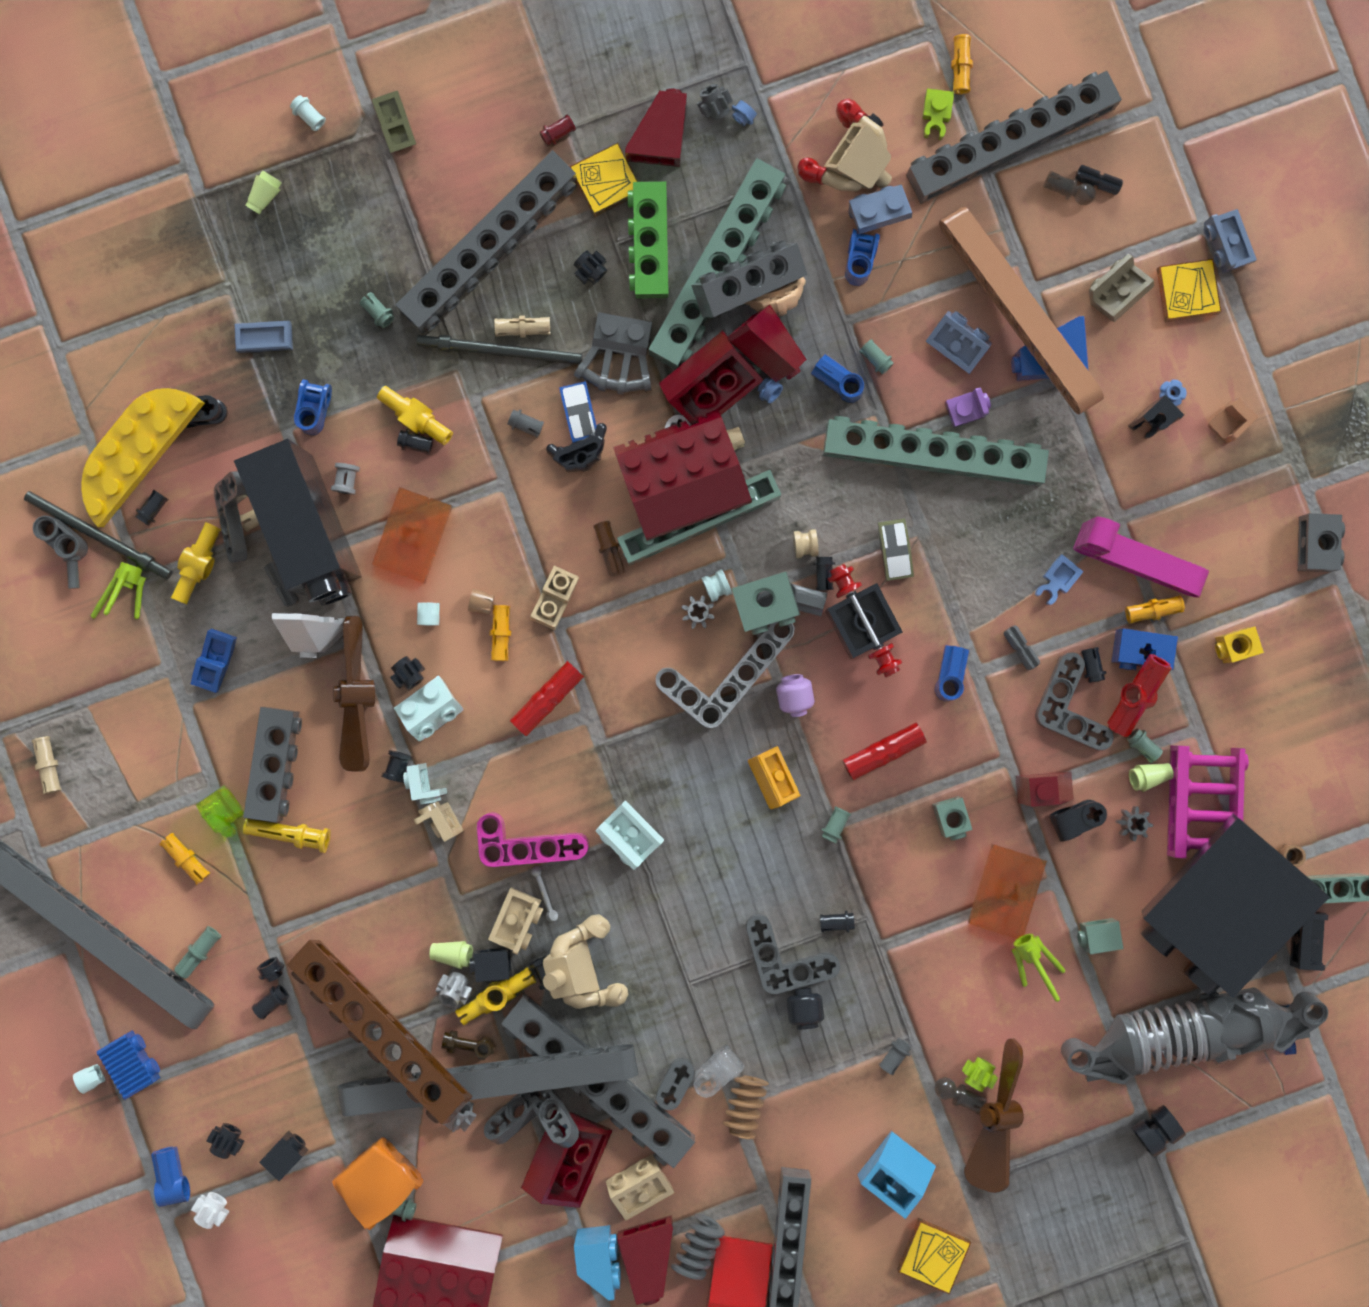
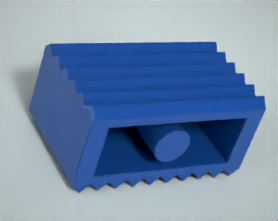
M133 1030L96 1051L124 1100L161 1078L158 1074L160 1072L158 1063L155 1059L148 1057L144 1050L146 1048L144 1039L139 1034L135 1035Z

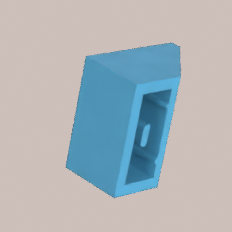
M891 1131L857 1175L860 1183L906 1219L923 1197L936 1166Z
M610 1225L577 1229L574 1243L577 1276L607 1300H615V1292L617 1289H620L621 1280L620 1262H615L617 1261L618 1251L617 1235L611 1234Z

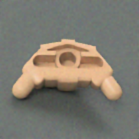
M802 277L744 304L750 305L756 311H760L770 304L778 317L784 316L788 310L798 305V300L801 297L806 280Z

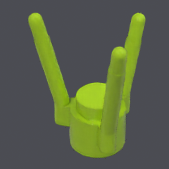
M121 562L119 569H116L113 579L92 612L91 618L97 617L108 598L109 600L103 614L108 615L122 586L133 589V586L137 585L134 618L139 619L143 585L146 578L141 577L143 570Z
M1025 934L1017 938L1013 943L1015 948L1011 951L1016 959L1022 986H1027L1022 961L1025 960L1026 963H1034L1053 999L1059 1002L1060 998L1039 961L1041 957L1040 952L1061 973H1065L1064 967L1043 945L1039 936L1034 937L1033 934Z

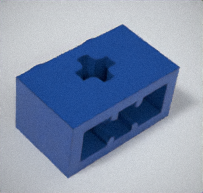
M1124 628L1117 629L1111 662L1120 663V669L1136 671L1137 666L1142 667L1149 654H1153L1166 660L1171 664L1170 667L1173 670L1178 636ZM1140 648L1149 651L1148 656L1139 653Z

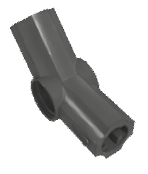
M791 583L799 611L821 617L828 593ZM764 591L758 595V603L762 607H768L772 604L773 596L769 591Z

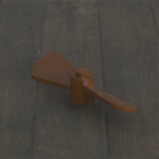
M346 616L344 619L343 639L347 680H339L338 686H333V701L338 702L339 708H344L339 760L343 769L352 772L365 771L369 765L370 757L363 707H374L375 705L374 680H360L363 625L359 616Z
M1015 1038L1007 1039L1005 1042L997 1101L984 1104L980 1110V1121L983 1128L964 1168L965 1178L971 1185L991 1193L1002 1192L1009 1186L1010 1129L1019 1128L1024 1120L1021 1105L1017 1101L1011 1100L1023 1065V1049Z

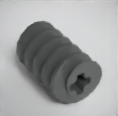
M695 1214L694 1216L700 1220V1223L691 1222L690 1227L696 1232L695 1234L686 1233L685 1237L691 1243L681 1244L680 1247L686 1251V1254L677 1253L676 1258L682 1263L681 1265L672 1263L671 1268L684 1277L702 1280L707 1274L705 1269H708L711 1265L710 1259L714 1258L716 1254L715 1249L720 1246L719 1238L724 1237L725 1230L712 1218L703 1214Z

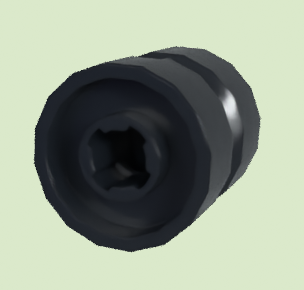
M1164 1105L1151 1113L1150 1120L1144 1118L1131 1127L1153 1158L1167 1149V1143L1175 1144L1186 1136L1181 1125Z

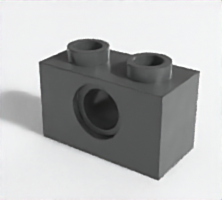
M1309 513L1299 516L1297 571L1334 572L1341 570L1345 558L1344 551L1341 549L1342 538L1345 534V524L1342 522V515ZM1320 536L1326 540L1325 550L1321 549L1318 544Z

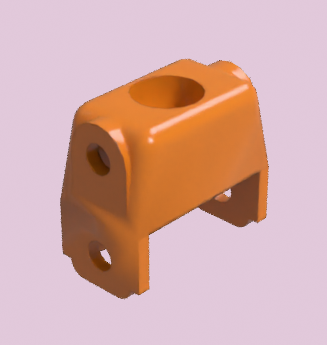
M381 1137L333 1179L332 1183L336 1191L346 1202L351 1213L365 1229L371 1230L378 1222L394 1212L406 1200L413 1189L417 1190L421 1187L423 1178L414 1165L388 1139Z

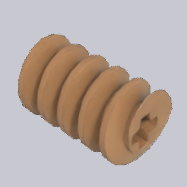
M752 1076L734 1077L733 1080L740 1084V1087L731 1088V1092L736 1094L737 1098L728 1099V1103L735 1106V1108L725 1111L727 1115L732 1117V1120L723 1121V1125L728 1127L729 1133L736 1137L755 1139L756 1134L752 1130L758 1128L759 1125L755 1119L761 1117V1112L757 1108L763 1107L764 1101L760 1097L766 1096L767 1090L762 1086L769 1085V1082Z

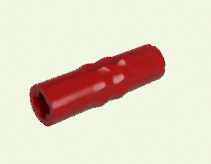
M567 661L512 717L510 722L521 733L528 736L584 676Z
M915 722L843 759L842 762L851 779L855 780L926 744L927 741L920 726Z

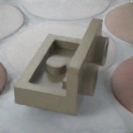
M1127 254L1122 260H1117L1102 278H1097L1092 283L1089 289L1090 303L1111 321L1115 322L1154 287V280L1134 265L1133 256Z

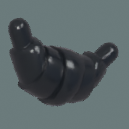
M599 423L596 426L595 432L591 433L589 437L571 443L566 447L548 444L546 451L567 472H586L601 460L607 426L604 423Z

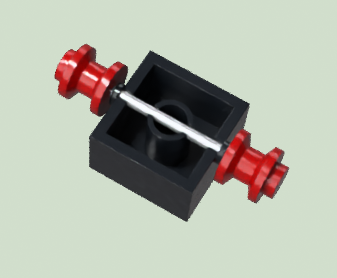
M844 563L830 571L832 576L828 578V581L836 582L839 588L836 594L837 598L846 595L847 599L827 608L825 612L849 658L853 659L872 648L873 650L877 649V651L869 654L868 658L876 659L879 665L876 671L877 675L883 673L885 678L900 671L898 665L903 662L901 659H894L891 650L894 648L893 643L886 646L883 643L903 633L879 585L876 583L857 593L854 590L861 587L862 584L861 582H854L850 574L854 570L853 566L847 568Z

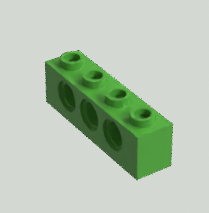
M666 181L633 182V190H628V208L634 209V218H628L629 235H634V246H629V263H635V274H629L630 291H635L636 298H668ZM644 207H651L656 213L652 218L645 219L640 215V211ZM646 234H650L656 239L655 244L651 247H645L640 242L641 238ZM646 262H652L657 268L651 275H646L641 271V266Z

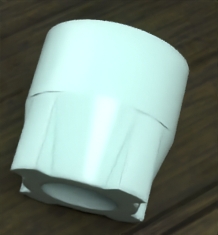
M417 603V625L438 626L440 603Z
M96 1064L75 1073L73 1080L77 1089L82 1094H85L104 1082L105 1077L100 1066Z

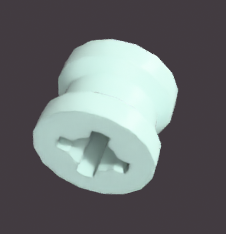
M722 569L716 571L715 575L711 577L704 576L701 578L712 603L717 601L718 597L722 595L729 596L732 594Z

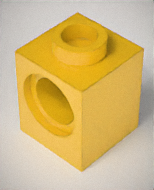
M1256 626L1215 637L1217 642L1215 644V651L1223 663H1233L1264 653ZM1234 639H1238L1241 643V650L1238 653L1232 648Z

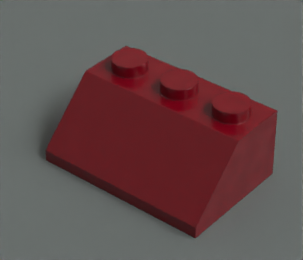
M723 330L659 383L668 402L692 425L697 423V416L703 415L705 419L707 418L706 413L716 409L722 415L763 381V378L746 356L728 340V336Z
M553 1110L550 1119L554 1118V1116L557 1113V1110ZM569 1112L579 1130L577 1141L569 1148H562L550 1139L545 1130L521 1188L540 1204L580 1208L612 1134V1130ZM560 1125L558 1128L563 1132L564 1136L562 1138L566 1136V1128Z

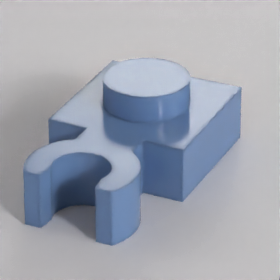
M1061 554L1043 575L1049 582L1038 587L1035 595L1038 597L1044 590L1048 591L1050 599L1046 604L1052 605L1057 600V591L1060 590L1064 594L1067 593L1084 571Z

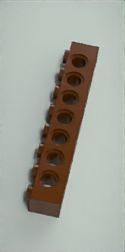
M309 940L287 964L293 971L291 973L293 978L301 984L305 983L312 990L310 995L317 1002L324 1003L330 1009L329 1014L338 1023L343 1022L349 1029L348 1034L358 1043L362 1042L369 1049L367 1051L368 1055L377 1063L381 1062L388 1069L386 1072L393 1081L401 1082L405 1086L408 1097L416 1103L420 1102L427 1109L426 1115L433 1122L440 1123L441 1125L451 1122L473 1097L320 940ZM320 966L324 970V977L321 981L316 976L317 969ZM338 986L343 990V996L340 1000L335 996V990ZM357 1005L362 1009V1016L359 1020L354 1016V1009ZM376 1025L382 1031L381 1037L378 1040L373 1035V1029ZM395 1045H398L401 1049V1056L398 1060L392 1054V1049ZM414 1065H417L421 1071L418 1080L411 1073ZM433 1085L438 1086L441 1094L438 1100L434 1099L431 1095Z

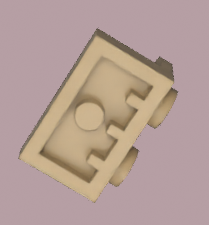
M439 801L419 810L420 817L414 819L417 825L431 818L433 820L431 827L438 838L442 837L444 842L464 831L448 802L440 805Z
M653 1154L639 1160L636 1164L622 1172L616 1173L606 1181L610 1199L626 1221L674 1193L671 1183L660 1169L658 1161Z

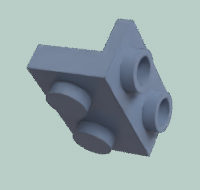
M902 184L895 187L887 186L878 192L868 195L861 194L849 200L848 213L850 218L854 219L859 234L912 218V210Z
M1238 209L1219 216L1217 214L1212 215L1204 222L1205 238L1212 244L1214 250L1213 259L1216 266L1221 268L1222 274L1249 265L1257 260Z

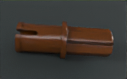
M603 521L595 524L593 527L601 547L599 553L603 554L609 575L614 577L621 575L625 570L618 550L620 545L615 541L610 521Z

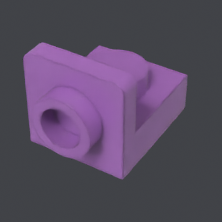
M981 387L974 389L973 392L946 400L945 402L953 428L985 418L989 414L988 409L991 408L987 393L982 392Z

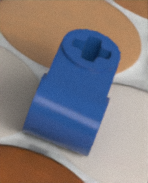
M857 229L852 230L845 269V278L851 285L861 286L867 282L876 256L880 234L876 233L873 236L863 233L859 234ZM861 266L864 268L865 273L862 275L855 274L852 267Z
M304 379L300 383L294 421L307 435H317L324 427L327 409L332 396V386L330 384L321 386L311 384L308 380ZM309 415H314V423L310 426H304V419Z

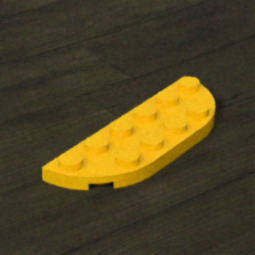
M162 388L142 394L126 408L91 452L82 474L81 491L83 502L90 518L97 527H105L205 404L203 401L188 392Z

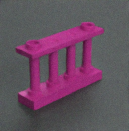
M1170 745V765L1174 776L1173 779L1169 780L1168 856L1186 858V852L1190 849H1200L1207 842L1208 838H1190L1187 835V824H1190L1191 821L1225 822L1233 813L1243 821L1245 771L1249 765L1245 748H1231V756L1193 755L1190 752V746ZM1192 766L1230 767V784L1192 782L1189 779V768H1192ZM1191 793L1229 795V812L1191 810L1188 807V796H1191Z

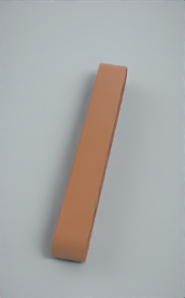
M962 206L941 219L939 225L944 236L1072 410L1079 415L1103 400L1104 394L1096 380L972 213L965 206Z

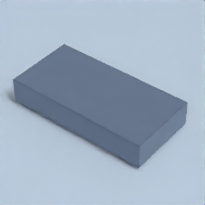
M290 321L234 324L236 352L238 353L293 350L292 324Z

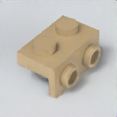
M511 887L488 940L513 950L512 953L518 955L520 949L526 950L532 934L528 933L532 923L537 925L543 909L539 907L542 900Z

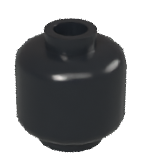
M811 988L796 989L795 995L787 999L789 1023L795 1025L797 1030L818 1028V1023L824 1020L822 996L818 993H812Z

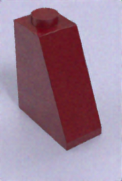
M674 88L666 89V91L659 90L625 148L626 162L680 167L687 93H682L681 90Z
M770 304L750 316L727 337L737 349L775 382L784 377L787 380L795 377L801 372L799 367L807 360Z
M1071 771L1016 775L1017 801L1019 804L1030 807L1060 805L1074 799Z
M672 1215L618 1231L617 1240L636 1305L642 1303L645 1306L652 1305L664 1297L673 1232Z

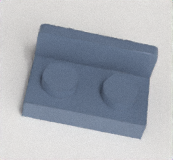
M948 311L926 342L970 374L992 345V342L989 341L990 336L982 329L976 328L974 330L966 324L968 320L959 312L954 311V313Z

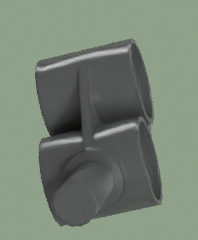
M50 516L37 518L33 523L34 535L51 546L56 554L66 562L68 589L80 588L78 561H81L88 552L87 542L57 518ZM50 523H53L54 532L48 536L46 528ZM74 541L75 549L69 554L67 552V545L69 542Z

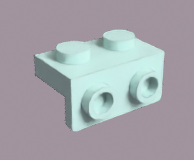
M439 675L394 707L407 731L418 741L430 737L437 729L445 723L452 721L463 711V707L453 697Z
M426 763L407 766V772L403 774L406 789H410L412 800L419 799L420 804L440 801L441 795L447 794L446 788L430 790Z
M626 800L596 829L601 840L606 845H609L619 855L621 861L629 865L633 870L664 841Z

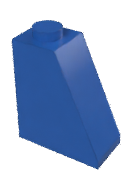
M1079 316L1057 329L1088 370L1084 316ZM1026 346L1021 347L1015 353V357H1012L1011 368L1012 372L1016 373L1017 381L1049 379Z

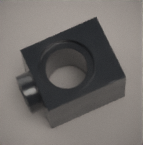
M506 947L476 950L473 954L474 958H470V973L475 975L476 982L510 979L512 976L510 949Z
M288 1131L259 1163L280 1181L308 1151L305 1147L306 1143L299 1135Z

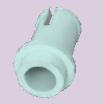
M297 96L290 104L292 114L298 115L313 131L319 130L324 125L326 118L309 103L310 100L307 97Z

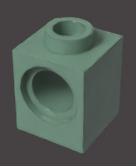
M957 796L932 804L943 837H950L951 841L966 837L967 831L973 830L963 797ZM951 812H957L959 815V823L954 827H949L946 822V818Z
M1108 918L1079 923L1081 931H1077L1078 943L1080 948H1084V951L1087 953L1096 954L1124 949L1119 921Z

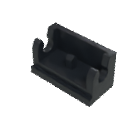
M1164 395L1150 404L1128 426L1134 431L1141 427L1144 422L1149 423L1151 430L1144 436L1147 439L1180 420L1184 414Z
M1315 912L1292 936L1290 966L1300 970L1325 971V965L1322 963L1324 924L1325 920H1328L1329 917L1327 913Z

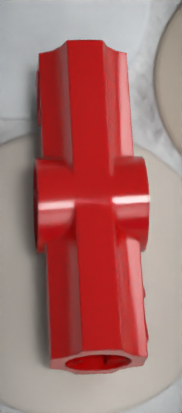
M1149 654L1133 682L1126 684L1121 690V701L1107 722L1108 727L1112 731L1123 737H1129L1145 710L1156 704L1158 699L1157 691L1171 671V664L1156 655Z

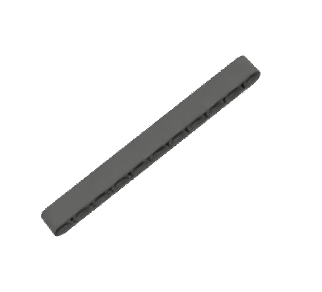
M0 839V884L184 1025L191 1029H198L215 1006L207 996L178 976L173 970Z
M632 1044L445 1068L473 1096L470 1100L625 1080L638 1075L634 1045ZM421 1072L412 1073V1076L418 1080ZM389 1076L351 1081L337 1087L343 1116L423 1107L420 1102L416 1103L406 1094L407 1089L401 1082L397 1083ZM433 1085L431 1095L434 1099L438 1100L441 1094L438 1086Z

